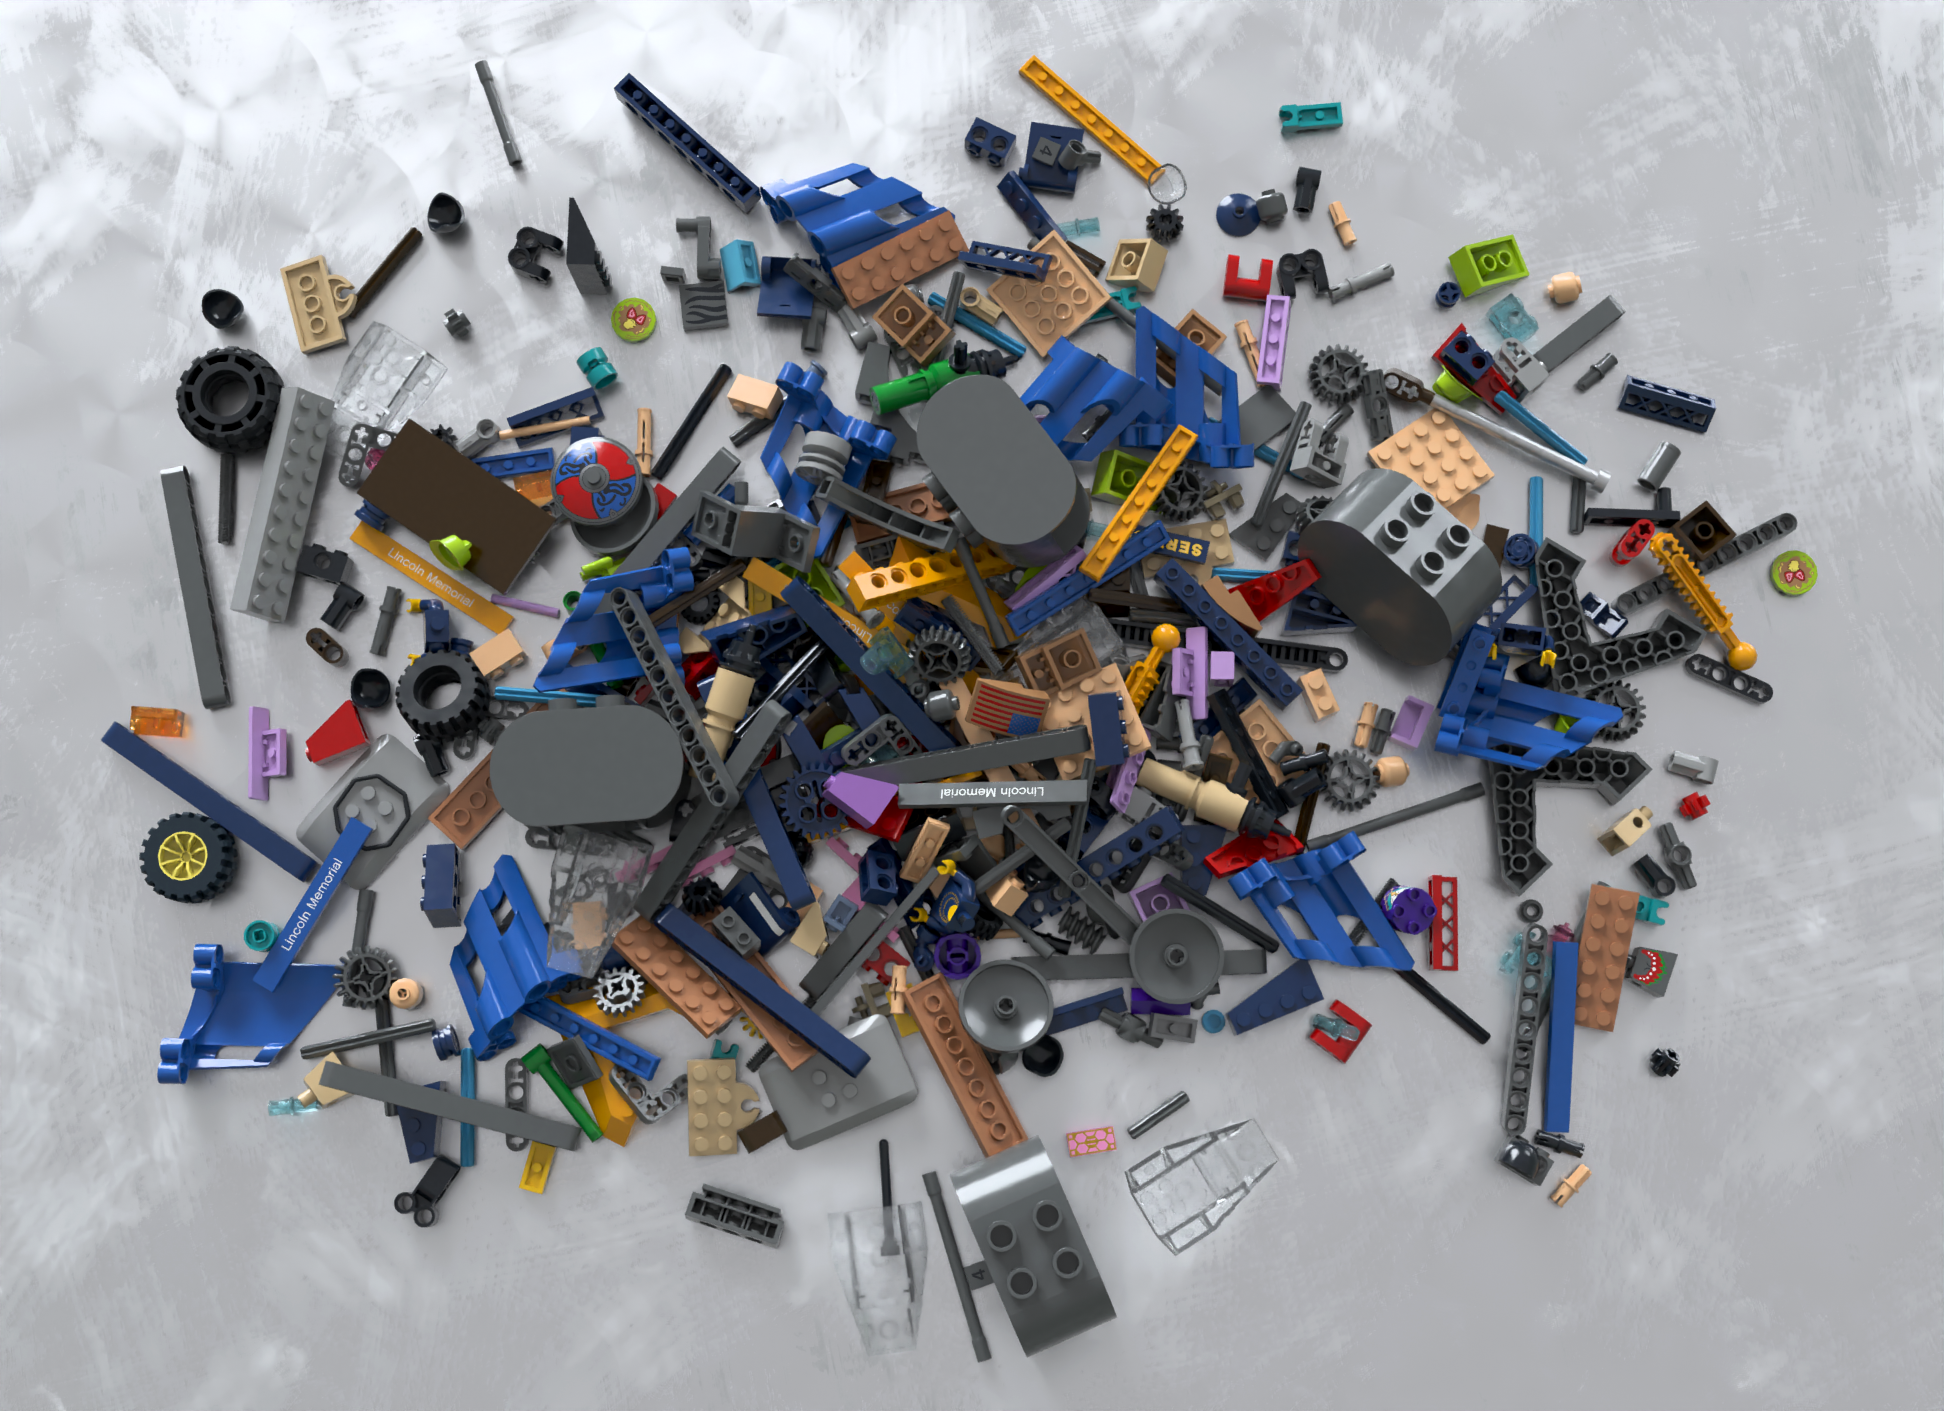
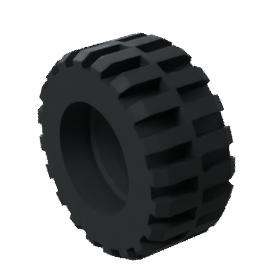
M438 650V653L435 654L431 651L426 653V656L420 658V656L414 660L415 663L412 666L408 665L404 670L406 672L405 675L400 676L398 680L400 686H397L395 691L397 696L395 700L396 705L411 729L426 740L432 739L433 742H442V739L450 742L454 741L455 737L459 736L461 739L467 736L466 732L469 730L473 732L478 727L476 724L484 720L486 716L484 711L489 710L490 702L488 700L491 698L488 682L475 662H472L467 655H461L458 651L451 650L450 653L447 650ZM446 683L461 684L460 692L451 704L441 709L425 708L428 696L438 686Z

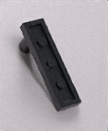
M1661 487L1657 491L1658 510L1588 508L1585 512L1584 525L1632 527L1639 520L1647 519L1654 524L1655 528H1671L1681 518L1680 511H1672L1671 488Z

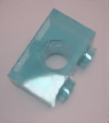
M1512 293L1492 306L1486 313L1487 318L1504 340L1513 337L1522 344L1534 336L1539 329L1536 319L1525 311L1522 301ZM1509 317L1517 318L1519 324L1512 323Z

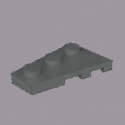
M1285 493L1272 502L1262 527L1251 524L1252 518H1250L1229 533V537L1266 562L1295 521V515L1301 502Z

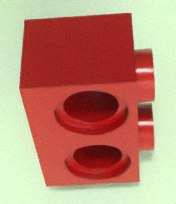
M710 652L691 654L681 664L685 674L684 687L695 701L701 696L696 682L715 674L718 669Z
M883 941L877 948L880 952L879 958L876 961L867 960L862 968L868 972L870 969L874 970L878 974L876 979L885 986H888L889 983L892 985V976L885 973V966L888 963H895L896 965L907 966L908 969L911 963Z

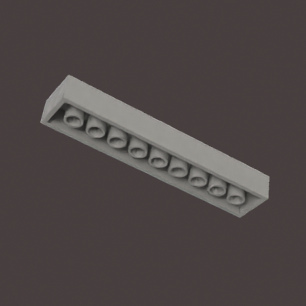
M299 387L281 389L280 401L276 410L230 610L266 621L285 622L335 401Z

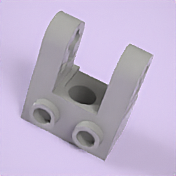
M1510 337L1505 339L1493 355V360L1495 361L1493 364L1494 368L1507 381L1508 386L1517 396L1515 400L1519 403L1537 391L1550 376L1546 365L1538 361L1516 338ZM1513 345L1515 347L1514 351L1512 352L1507 346L1511 347ZM1500 356L1504 359L1505 362L1500 363L1498 361Z
M1309 418L1302 426L1290 471L1323 489L1341 485L1347 465L1344 463L1349 439L1339 432H1334L1329 437L1323 454V451L1318 449L1323 432V424L1313 418Z
M1134 786L1126 812H1118L1117 816L1136 826L1165 808V806L1151 797L1152 792L1142 786L1138 789ZM1158 826L1153 827L1152 831L1162 836V829Z

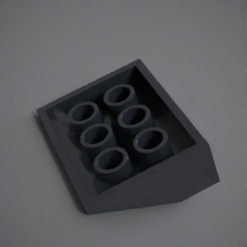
M569 197L566 265L580 294L607 295L608 287H611L612 284L611 273H608V266H605L602 252L598 250L575 199Z

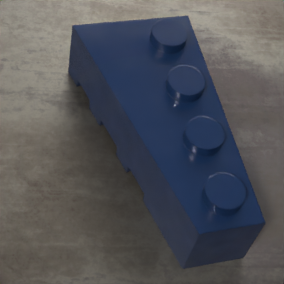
M787 604L702 631L700 634L717 667L723 668L719 665V661L725 662L726 659L722 657L723 652L730 647L732 639L743 642L750 624L757 626L752 646L762 649L759 656L760 660L808 632L802 618Z
M1298 959L1225 1013L1233 1035L1236 1036L1324 1000V997L1309 962Z

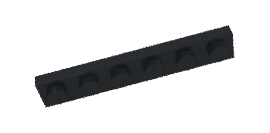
M1223 688L1207 696L1210 708L1215 713L1222 731L1226 734L1233 752L1236 753L1240 762L1253 767L1249 780L1255 794L1258 795L1260 801L1266 802L1269 809L1278 812L1275 820L1289 813L1226 689Z

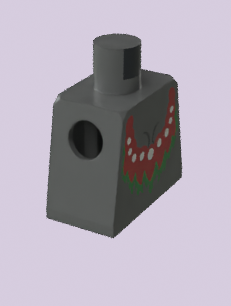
M1645 947L1634 948L1632 955L1628 954L1627 971L1624 979L1654 997H1664L1678 954Z

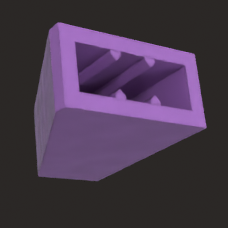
M840 772L835 777L831 775L823 785L826 789L822 796L868 829L875 824L899 787L894 784Z

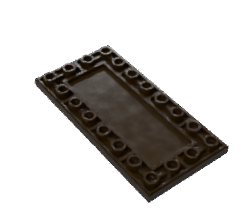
M410 418L357 491L358 495L428 543L432 540H442L451 535H456L461 540L471 542L472 545L469 548L471 558L464 568L505 596L558 521V519Z

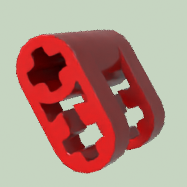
M1228 254L1223 296L1266 301L1267 295L1270 293L1273 260L1261 259L1258 280L1237 277L1240 256Z
M1641 519L1629 528L1609 554L1610 562L1616 567H1623L1638 556L1654 535V524L1650 520ZM1617 553H1619L1620 556H1621L1622 558H1624V559H1622V560L1619 561V560L1617 559V557H1618V554H1617Z
M1335 999L1329 1010L1347 1023L1343 1031L1334 1041L1321 1030L1315 1028L1308 1038L1335 1059L1346 1064L1372 1025L1344 1003Z

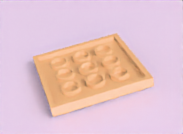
M1055 230L1051 231L1030 250L1050 254L1053 257L1044 282L1002 275L986 289L1043 358L1049 355L1047 353L1061 335L1067 339L1113 299ZM1022 257L1019 260V262H1025L1024 257ZM1039 259L1033 264L1039 265L1042 268L1044 260Z
M1435 408L1367 453L1368 458L1376 468L1390 469L1411 478L1421 488L1433 495L1436 501L1445 509H1448L1495 476L1450 416Z
M1116 662L1103 667L1101 671L1063 690H1058L1048 695L1051 700L1042 731L1084 724L1087 725L1091 749L1088 751L1054 757L1062 780H1077L1081 778L1085 758L1095 759L1088 695L1092 693L1120 690L1121 696L1124 699L1122 716L1127 724V734H1124L1125 744H1129L1130 757L1152 748ZM1108 766L1096 767L1095 772Z
M1258 699L1239 715L1276 787L1289 778L1295 779L1306 773L1302 770L1284 776L1281 771L1280 762L1299 756H1284L1278 765L1269 760V756L1280 742L1295 740L1261 699ZM1220 730L1213 737L1214 742L1210 753L1233 759L1227 782L1231 783L1240 761L1236 753L1233 752L1226 734ZM1206 761V764H1205L1204 769H1203V772H1202V775H1203V776H1204V773H1205L1207 761ZM1248 778L1244 788L1248 790L1245 798L1251 800V798L1257 797L1255 803L1259 804L1260 799L1255 794Z

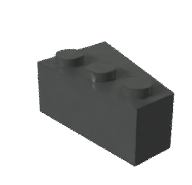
M1160 661L1155 669L1159 674L1157 680L1160 683L1154 684V689L1148 694V699H1145L1144 706H1141L1138 716L1143 727L1151 733V736L1172 742L1177 722V711L1174 703L1179 701L1181 704L1180 700H1182L1183 696L1172 695V664Z

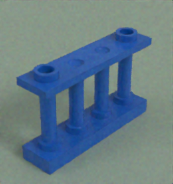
M1476 623L1463 637L1436 705V708L1441 709L1439 712L1440 717L1447 713L1464 718L1495 639V636L1491 635L1492 628Z

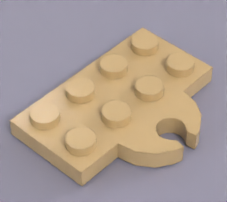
M323 255L281 268L280 271L301 352L308 354L347 341L341 319L347 317L354 310L357 295L349 294L345 299H340V293L344 289H354V285L343 276L329 275L326 259Z
M1226 519L1166 528V531L1170 533L1210 541L1205 565L1173 558L1190 576L1197 579L1200 586L1210 580L1212 568L1234 564ZM1150 553L1140 559L1144 579L1154 578L1155 574L1172 558Z
M735 1058L687 1060L689 1156L737 1154V1130L748 1127L759 1114V1108L754 1107L749 1111H744L741 1108V1104L745 1099H751L754 1102L759 1101L758 1095L751 1086L744 1082L736 1081Z

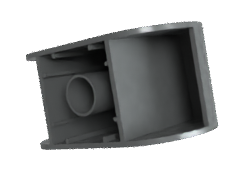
M970 375L948 383L930 398L920 415L917 426L918 449L922 459L932 471L922 481L949 514V517L972 547L976 549L985 542L1001 560L1015 566L1027 568L1045 566L1066 556L1078 544L1087 529L1090 519L1089 497L1067 458L1010 385L994 376Z
M1375 468L1361 473L1303 530L1299 537L1297 548L1299 562L1310 558L1322 576L1321 579L1312 585L1389 654L1411 665L1427 666L1442 660L1497 601L1502 590L1501 571L1497 560L1487 545L1472 533L1468 526L1455 518L1436 501L1433 495L1421 488L1414 480L1390 469Z
M623 695L596 697V707L583 708V706L577 705V699L574 698L548 700V711H535L523 715L502 732L495 743L490 759V781L495 797L501 807L512 818L524 824L530 830L547 836L647 830L661 827L674 818L677 803L688 798L692 776L688 775L691 763L670 724L652 710L625 702V696Z
M1038 1135L949 1174L1027 1358L1117 1318L1086 1241Z

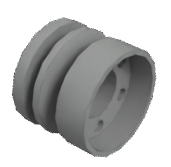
M810 431L806 434L802 447L804 453L799 456L795 472L805 481L820 486L824 475L835 477L842 481V476L845 473L844 466L848 464L852 446L846 440L834 434Z

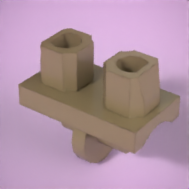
M1216 480L1211 481V489L1205 493L1208 495V498L1213 495L1215 496L1203 502L1204 508L1202 510L1204 514L1208 512L1213 520H1218L1226 515L1222 504L1227 501L1233 511L1243 507L1245 503L1241 495V485L1237 484L1222 492L1228 488L1227 483L1218 484Z
M881 982L864 983L861 985L867 1003L864 1004L861 996L856 997L855 1001L858 1007L851 1009L853 1014L860 1012L863 1020L869 1017L866 1010L869 1008L872 1015L882 1014L887 1018L893 1015L890 1014L891 1007L889 1002L878 1007L876 1006L874 998L885 994Z

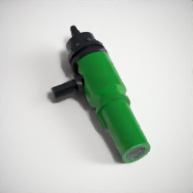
M957 340L956 345H954V353L951 354L949 359L930 364L927 371L920 369L917 371V374L871 387L869 390L871 403L877 415L921 402L927 403L942 387L965 376L989 375L999 379L1005 378L1006 366L1018 362L1019 358L1017 355L1003 358L997 349L992 351L981 349L976 352L971 351L967 353V342Z

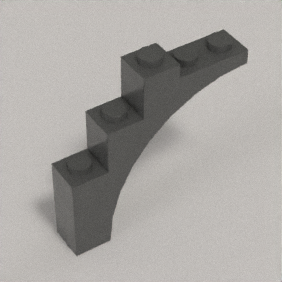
M868 341L855 390V397L859 399L860 403L871 405L870 388L889 382L890 346ZM899 409L882 415H877L875 410H873L870 423L877 430H886L897 438L887 461L893 463L894 466L902 467V465L908 466L909 459L912 457L914 461L926 464L918 449L917 432L907 423Z
M824 475L815 494V497L853 518L869 522L891 535L900 536L922 549L951 553L958 543L960 531L896 508L835 477Z

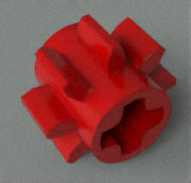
M1695 792L1681 799L1684 805L1679 807L1684 817L1690 815L1691 819L1694 820L1708 813L1706 807L1710 805V802L1706 795L1699 796L1698 792Z

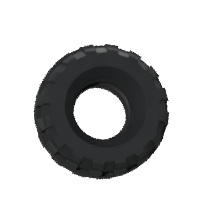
M228 346L225 349L217 347L207 351V355L201 358L198 356L191 362L193 365L190 369L183 372L180 378L181 386L176 390L177 411L185 428L203 445L221 453L242 454L247 453L249 449H258L265 445V441L271 436L277 406L280 401L281 389L285 388L278 372L266 359L249 349H240L238 346ZM228 382H245L249 388V396L244 407L239 412L230 416H217L214 414L212 401L217 390Z

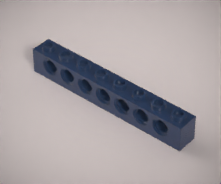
M628 73L614 87L616 97L621 103L745 213L761 199L760 189L634 76Z
M1173 558L1155 574L1153 580L1199 627L1204 626L1208 628V636L1224 652H1234V662L1282 711L1303 691L1301 687Z
M1166 806L1077 861V864L1102 887L1101 881L1109 878L1110 881L1122 874L1121 869L1127 865L1130 869L1142 862L1140 857L1147 853L1149 856L1156 854L1162 850L1160 845L1166 841L1172 844L1182 837L1180 833L1185 829L1172 807ZM1154 826L1162 829L1163 834L1160 839H1156L1152 835ZM1135 838L1142 842L1143 846L1140 851H1135L1132 847V842ZM1114 851H1119L1123 856L1120 864L1113 861L1112 855ZM1095 863H1099L1103 868L1100 876L1093 872V865ZM1077 874V875H1079V876L1083 879V881H1084V878H1083L1082 874ZM1059 879L1051 889L1045 892H1027V898L1014 915L1027 927L1030 926L1033 929L1043 923L1042 918L1049 914L1053 917L1063 911L1062 905L1067 902L1072 905L1081 900V898L1071 891L1069 898L1056 899L1054 889L1059 887ZM1036 899L1043 902L1044 908L1041 912L1037 911L1034 907Z

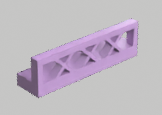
M1267 295L1256 382L1262 385H1273L1276 391H1281L1291 314L1290 296Z
M1076 545L1066 556L1047 565L1005 600L1004 604L1010 611H1014L1049 589L1052 585L1057 584L1063 576L1068 577L1074 573L1076 565L1087 557L1086 553Z

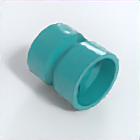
M601 347L588 350L577 360L578 367L583 374L587 375V381L594 390H600L610 385L618 377V373L612 363H607L608 357Z
M256 920L246 927L244 941L252 950L269 953L282 930L274 923Z

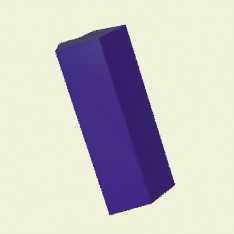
M1131 988V1014L1190 1015L1191 1002L1169 1004L1151 997L1141 988Z

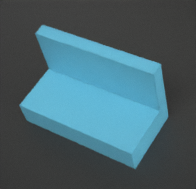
M736 239L719 249L727 292H732L742 285L750 287L761 285L753 242Z

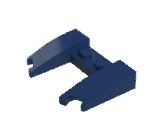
M859 687L860 693L847 694L845 688L837 690L858 729L821 751L800 716H794L792 720L797 723L790 736L785 733L782 736L800 768L804 765L809 770L810 764L813 763L815 769H818L820 764L823 763L824 770H827L832 765V773L848 764L841 757L842 748L881 717L863 687ZM874 733L868 734L865 738L866 745H874L877 740ZM858 742L857 745L860 746L859 749H862L865 752L866 749L860 744V742ZM850 749L848 751L850 753L848 758L851 757L852 759H855L857 757L855 753L859 749H857L856 751ZM812 781L814 788L817 786L816 781Z

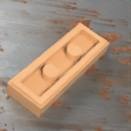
M930 817L927 818L899 872L900 878L919 883L923 879L950 830V824Z

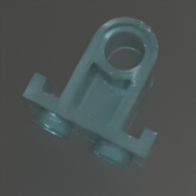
M888 626L882 628L869 641L872 646L860 658L862 667L868 673L878 674L892 669L895 672L893 675L895 679L901 677L915 664Z
M1520 931L1512 941L1514 946L1511 951H1506L1499 962L1502 964L1499 970L1506 975L1513 973L1514 969L1511 968V965L1516 968L1519 967L1522 932ZM1531 931L1530 938L1534 939L1537 934ZM1529 953L1527 957L1528 963H1536L1538 960L1537 953ZM1547 955L1543 978L1548 977L1552 970V959Z

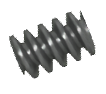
M1069 906L1058 923V933L1061 934L1067 930L1066 938L1069 939L1075 936L1074 944L1083 941V950L1091 946L1089 954L1092 955L1098 950L1108 933L1103 935L1104 927L1102 926L1095 930L1096 922L1087 925V916L1079 920L1080 912L1077 911L1072 915V906Z

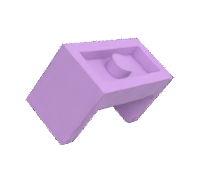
M1211 651L1209 687L1233 686L1234 652Z
M1407 696L1391 730V735L1388 737V741L1411 751L1417 749L1435 706L1413 696Z

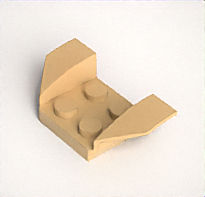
M736 576L719 587L729 598L719 607L718 612L704 626L702 631L752 616L746 608L744 582ZM687 627L680 633L679 645L684 654L710 652L701 634L697 635Z

